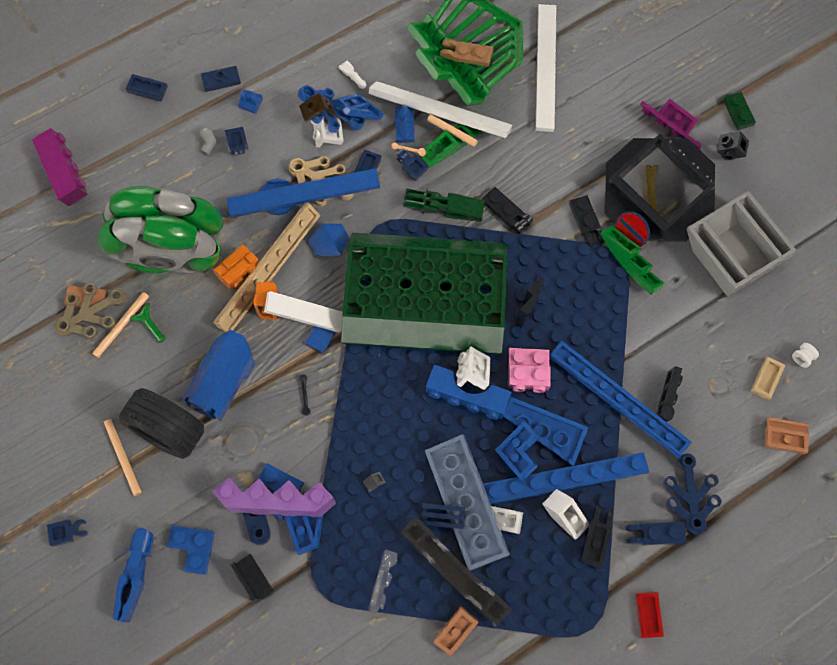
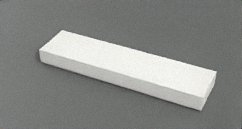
M271 291L267 293L264 309L266 313L338 333L342 330L341 311Z

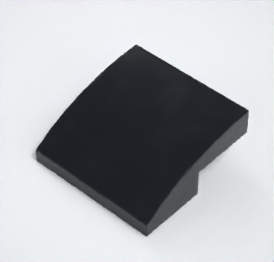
M541 276L527 290L523 302L524 306L520 309L516 321L521 328L528 321L536 306L543 285V278Z

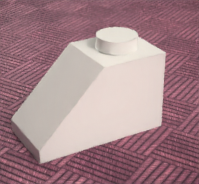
M556 489L543 503L550 516L575 540L589 527L588 521L575 501Z

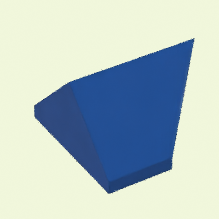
M323 224L308 239L316 257L319 255L341 256L350 241L342 224Z

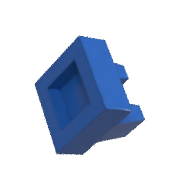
M243 89L238 106L240 109L256 114L263 97L260 94Z

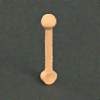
M396 142L391 144L393 150L403 149L418 153L420 156L426 154L424 148L418 150L398 145Z

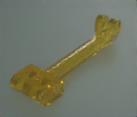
M646 165L645 174L649 205L657 212L654 175L658 172V165H653V167ZM658 213L661 217L664 218V213Z

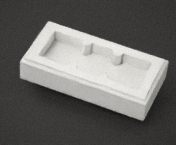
M491 506L500 530L520 534L523 512Z

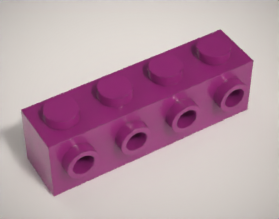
M50 128L32 139L58 200L70 206L87 196L86 184L78 174L79 168L71 158L73 157L71 151L65 145V137L60 132L57 133Z

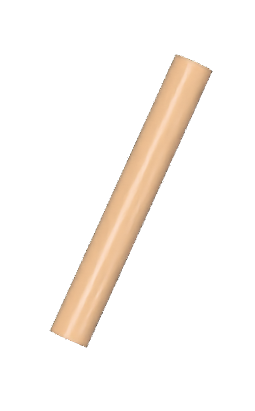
M432 114L429 115L427 121L445 131L447 130L450 134L473 147L477 145L478 140Z

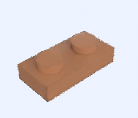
M460 607L436 636L434 643L448 655L452 656L477 625L478 619L463 607Z

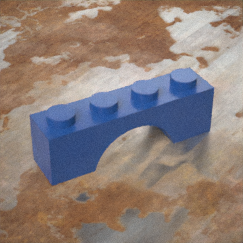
M437 365L433 366L425 390L432 398L446 399L449 404L459 406V404L466 406L467 410L474 413L483 412L487 417L494 420L503 418L511 395V391L494 385L480 394L466 393L457 386L453 371Z

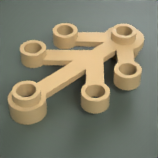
M321 156L319 159L307 162L301 158H295L289 164V171L293 176L297 177L299 184L305 183L304 175L310 178L311 181L333 175L340 176L346 174L345 166L342 164L328 168L330 161L327 156ZM318 166L324 169L316 172L310 170ZM354 193L340 196V198L350 200L353 198ZM326 199L322 202L315 201L316 205L320 207L324 206L327 202Z

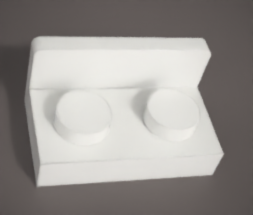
M321 112L324 116L321 123L316 124L311 120L316 147H321L323 143L338 145L343 143L341 118L335 116L336 121L340 124V128L336 133L328 130L329 122L323 112Z
M470 347L466 352H462L458 358L457 385L461 387L466 381H469L482 389L489 386L490 357L473 347Z

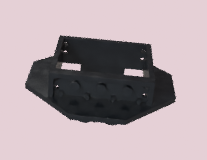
M661 134L655 138H633L606 162L605 215L616 225L618 217L624 212H636L644 217L650 229L648 241L687 242L689 240L687 228L715 211V164L689 139L666 138ZM657 147L703 190L700 195L670 222L661 217L622 179Z

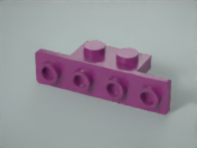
M670 98L659 112L644 101L640 103L643 113L649 117L651 115L656 117V122L662 127L668 126L672 129L670 133L675 137L689 139L698 149L701 148V144L688 135L699 120Z

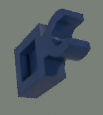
M79 519L73 525H71L70 520L48 524L49 545L54 547L74 542L73 535L80 537L88 535L87 531L79 532V526L86 524V521Z

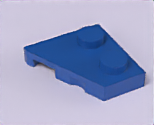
M359 93L338 98L335 102V106L348 116L381 120L384 115L381 110Z
M323 515L321 517L285 516L297 555H302L319 548Z

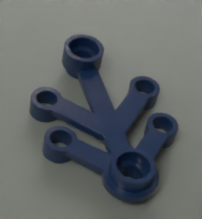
M686 453L678 459V466L684 471L687 492L677 484V479L673 476L665 478L663 485L666 489L672 490L689 505L690 513L680 506V500L677 497L667 499L666 506L669 510H674L685 520L686 529L690 533L698 535L706 530V518L714 508L721 505L722 500L718 495L710 496L707 499V505L699 512L698 503L712 487L718 484L719 480L716 475L709 474L696 492L693 473L696 459L693 455ZM685 458L691 460V465L686 464ZM708 478H713L714 484H710ZM668 479L673 481V486L667 484ZM712 498L717 500V505L712 504ZM670 500L676 502V507L670 505ZM694 520L699 521V527L694 526Z

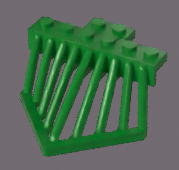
M444 0L433 17L427 14L422 22H410L407 26L411 36L421 45V48H418L415 54L420 59V63L430 72V76L435 80L447 79L465 104L468 106L481 105L491 93L490 89L523 62V22L488 0H461L444 22L438 25V21L453 1ZM472 2L479 6L450 33H445V30L468 3ZM485 11L492 14L493 17L459 40L460 42L469 43L498 21L508 24L477 43L478 45L485 46L493 43L490 46L493 47V52L496 51L492 54L490 65L493 62L495 63L482 74L478 73L487 68V66H473L474 64L457 62L440 56V51L443 49L455 52V49L443 46L444 39L453 40ZM511 58H513L512 61L508 65H506L500 72H498L491 80H489L487 83L484 82L499 68H501L505 63H507Z

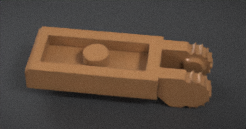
M444 39L443 46L455 49V52L443 49L440 51V56L443 58L487 67L490 65L493 47Z

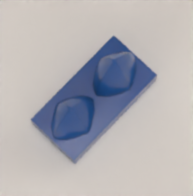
M406 105L395 107L396 143L415 142L413 108Z

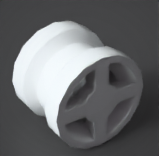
M803 343L800 346V350H796L792 354L793 360L803 368H808L811 365V361L819 357L817 349L809 343Z

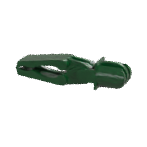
M406 188L403 207L423 210L422 214L424 212H445L444 217L477 222L483 220L485 201L455 193H448V197H444L438 192L428 191V188L426 191Z

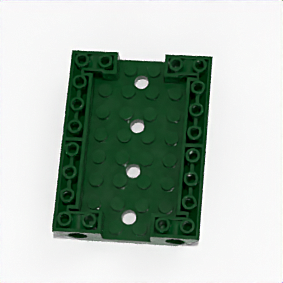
M352 233L348 250L341 343L466 352L470 347H473L481 353L501 355L505 325L506 243ZM363 278H369L372 282L368 286H363L360 281ZM405 280L409 281L411 287L404 289L400 286V283ZM447 283L451 286V289L443 291L440 286ZM483 286H488L491 289V292L489 294H483L480 291V288Z

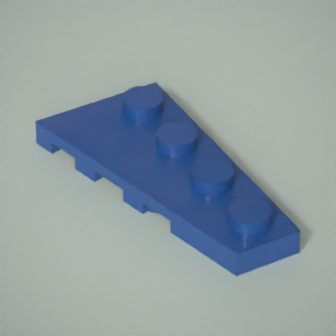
M511 397L503 417L517 427L523 421L527 422L539 435L538 442L574 466L588 427Z

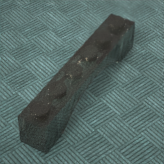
M416 516L401 531V536L494 627H497L512 610L496 593L474 576Z

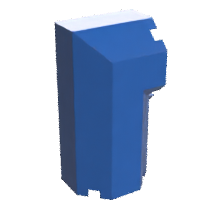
M229 330L215 339L182 398L185 405L190 407L192 403L195 405V411L212 419L217 418L219 421L223 419L242 381L249 377L255 366V361L245 336Z

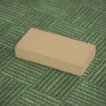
M767 356L750 392L769 401L786 365Z

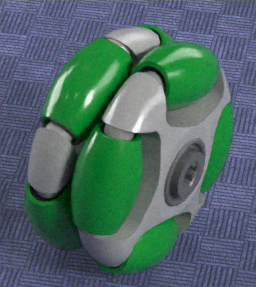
M140 185L127 187L115 192L105 204L103 212L105 223L101 225L98 231L97 243L100 249L113 259L125 263L138 271L153 274L168 271L181 274L196 271L204 272L212 269L219 261L221 248L215 238L219 235L224 223L219 210L207 200L191 197L176 191H161L153 187Z

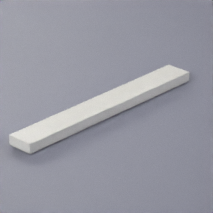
M539 4L535 131L554 132L556 5Z
M376 81L369 87V94L503 138H506L512 129L511 124Z

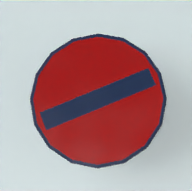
M632 211L624 212L618 217L616 221L617 230L639 247L648 242L650 229L644 217Z

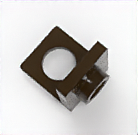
M321 93L314 95L299 105L306 122L323 111L328 112L333 117L336 116L331 101Z

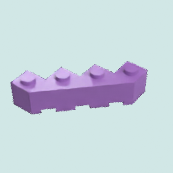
M230 477L212 491L231 513L321 517L336 504L334 498L320 482L303 496L290 480L273 494L260 479L242 493Z

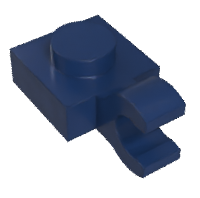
M403 149L397 153L398 157L396 159L401 164H404L402 169L415 181L429 169V166L416 154L411 157Z

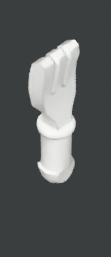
M346 61L338 66L360 89L366 87V82L358 76V73L354 72V67L351 63Z

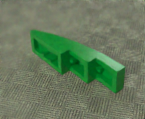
M460 123L455 126V128L474 139L484 132ZM446 130L424 148L426 154L420 157L431 168L462 149L468 143Z
M613 226L601 232L600 235L611 253L640 286L651 295L662 289L665 283L650 272L653 265L639 255L641 247Z

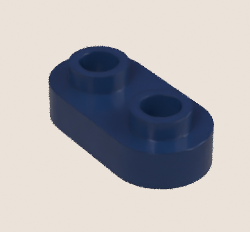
M243 513L250 540L256 545L268 543L271 538V531L267 516L257 514L255 517H251L250 513ZM258 530L263 531V535L261 537H256V532Z

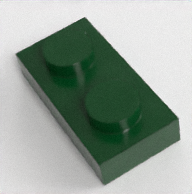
M742 92L724 97L723 102L737 131L755 125L756 121Z

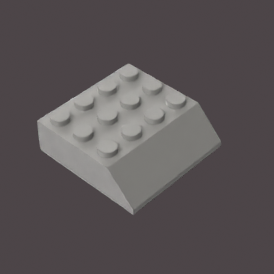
M749 191L687 228L693 253L727 297H730L786 262L797 251Z

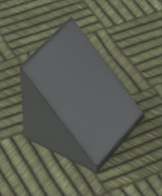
M380 471L371 474L363 481L368 492L386 483Z

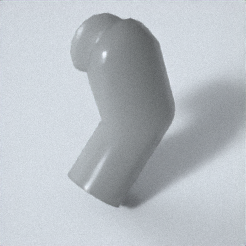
M205 128L200 131V137L205 141L201 153L209 156L216 144V139L212 130Z

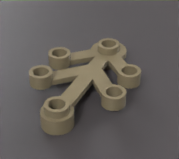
M87 283L83 288L85 296L79 314L73 316L75 306L79 304L80 298L75 293H69L66 296L68 304L63 317L58 318L54 324L55 332L60 336L76 333L85 335L89 339L96 338L98 335L96 328L93 326L85 328L77 324L86 321L112 329L116 322L111 316L100 317L95 314L112 304L117 306L124 305L127 301V294L122 289H114L109 297L91 306L93 297L97 293V287L92 283ZM89 287H93L92 292H88ZM120 293V297L114 299L115 294ZM72 297H76L74 302H70ZM111 319L112 323L110 325H106V321ZM66 323V328L61 329V325ZM93 329L94 333L89 336L88 331Z

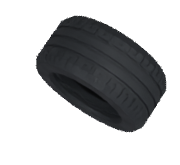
M145 388L135 390L119 414V421L130 431L159 449L181 459L190 456L204 433V425L195 416L169 399Z

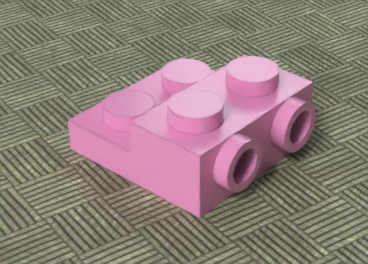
M509 348L508 389H513L515 392L533 390L535 393H544L550 388L549 350Z

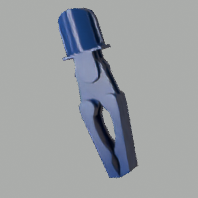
M144 528L135 530L129 550L126 549L131 554L123 574L118 580L113 619L118 622H130L144 588L147 556L152 557L150 553L154 542L153 533ZM132 585L131 594L126 602L128 587Z

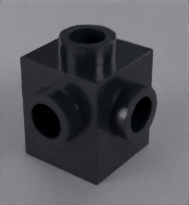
M741 131L720 135L717 152L725 160L746 157L749 140Z

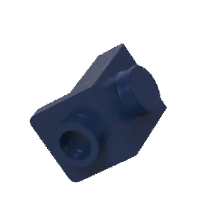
M238 127L225 130L229 152H234V155L244 154L245 150L248 149L244 128Z

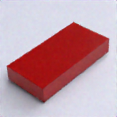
M658 592L635 594L641 638L664 637Z

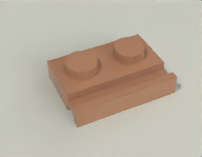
M771 417L766 419L767 427L765 430L764 448L804 455L808 453V428L810 424Z

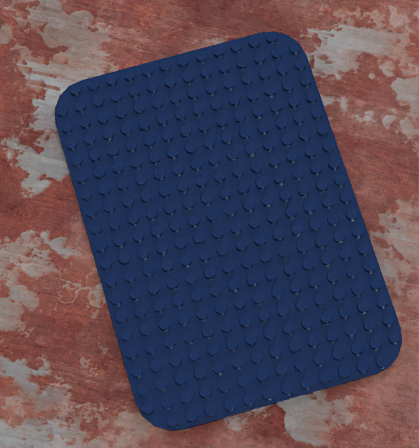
M391 219L377 225L369 233L506 243L507 276L502 354H485L490 357L489 386L482 389L469 381L458 387L469 394H480L494 385L511 391L510 398L513 397L587 426L588 429L574 466L618 457L621 414L549 358L550 388L548 391L535 393L533 390L515 392L513 389H508L509 348L549 350L550 355L561 341L623 387L630 282L628 272L621 266L609 248L595 243L594 246L589 247L588 242L411 219ZM541 276L543 278V285L536 306L528 321L521 328L516 321L520 309L524 306L523 302L527 290ZM363 278L360 281L363 286H368L372 282L369 278ZM405 280L400 283V286L407 289L411 287V283ZM444 283L440 288L443 291H449L451 286ZM483 286L480 288V291L483 294H489L491 289L488 286ZM346 344L323 482L324 488L331 494L336 504L323 514L319 548L312 550L311 575L318 591L331 603L345 608L449 622L457 610L463 607L478 619L476 626L558 638L578 637L592 630L603 617L608 600L612 530L603 567L599 569L580 563L588 528L576 540L572 538L550 516L543 506V503L552 493L491 505L493 507L523 512L520 534L501 530L510 555L471 571L468 570L453 528L421 525V521H423L422 512L424 511V508H422L423 503L444 505L425 450L457 436L465 435L483 484L517 477L495 451L517 428L516 425L504 417L494 420L487 417L483 412H471L467 410L466 406L460 404L459 406L449 404L446 399H435L425 392L434 365L453 371L454 380L457 384L458 358L462 352ZM538 441L534 442L525 451L538 466L531 474L572 466ZM380 471L386 483L368 492L363 481L371 474ZM616 480L561 491L575 501L589 524L596 505L601 507V514L598 519L600 523L605 524L606 513L609 509L614 511ZM429 508V513L448 514L447 510ZM428 517V521L451 523L450 519Z

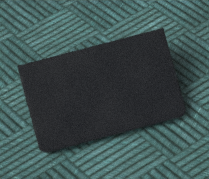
M249 554L237 563L232 562L230 564L253 602L257 603L274 591L252 554Z

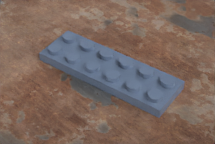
M465 435L457 436L425 450L444 505L465 507L463 529H453L468 570H474L509 556V551ZM447 510V513L450 515H459L460 512ZM450 519L451 523L459 524V520Z

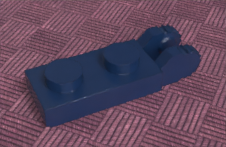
M684 522L642 523L625 526L626 531H641L642 538L631 537L627 539V544H643V546L687 543Z

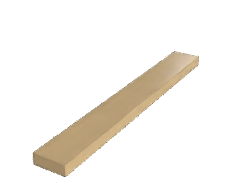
M304 203L257 264L256 268L250 273L213 321L224 333L229 330L233 331L253 305L257 283L273 279L321 216L310 203Z

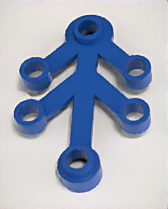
M309 85L299 89L298 97L303 102L318 93L329 99L336 116L348 122L352 130H360L365 124L364 118L345 115L340 109L336 108L335 102L337 99L332 100L335 95L332 89L315 90ZM323 111L329 122L328 130L336 133L340 128L339 122L328 112ZM320 113L311 120L319 124L324 116Z

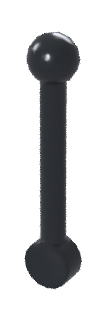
M302 374L299 378L302 381L304 408L302 413L307 416L311 412L307 401V375Z

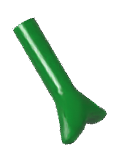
M150 303L143 307L140 314L130 318L131 321L145 323L159 343L165 340L164 335L150 318Z

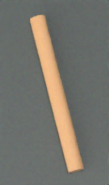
M142 292L92 354L95 357L99 358L130 321V318L136 314L149 298L145 292Z
M111 419L105 420L103 423L133 495L137 496L142 492Z

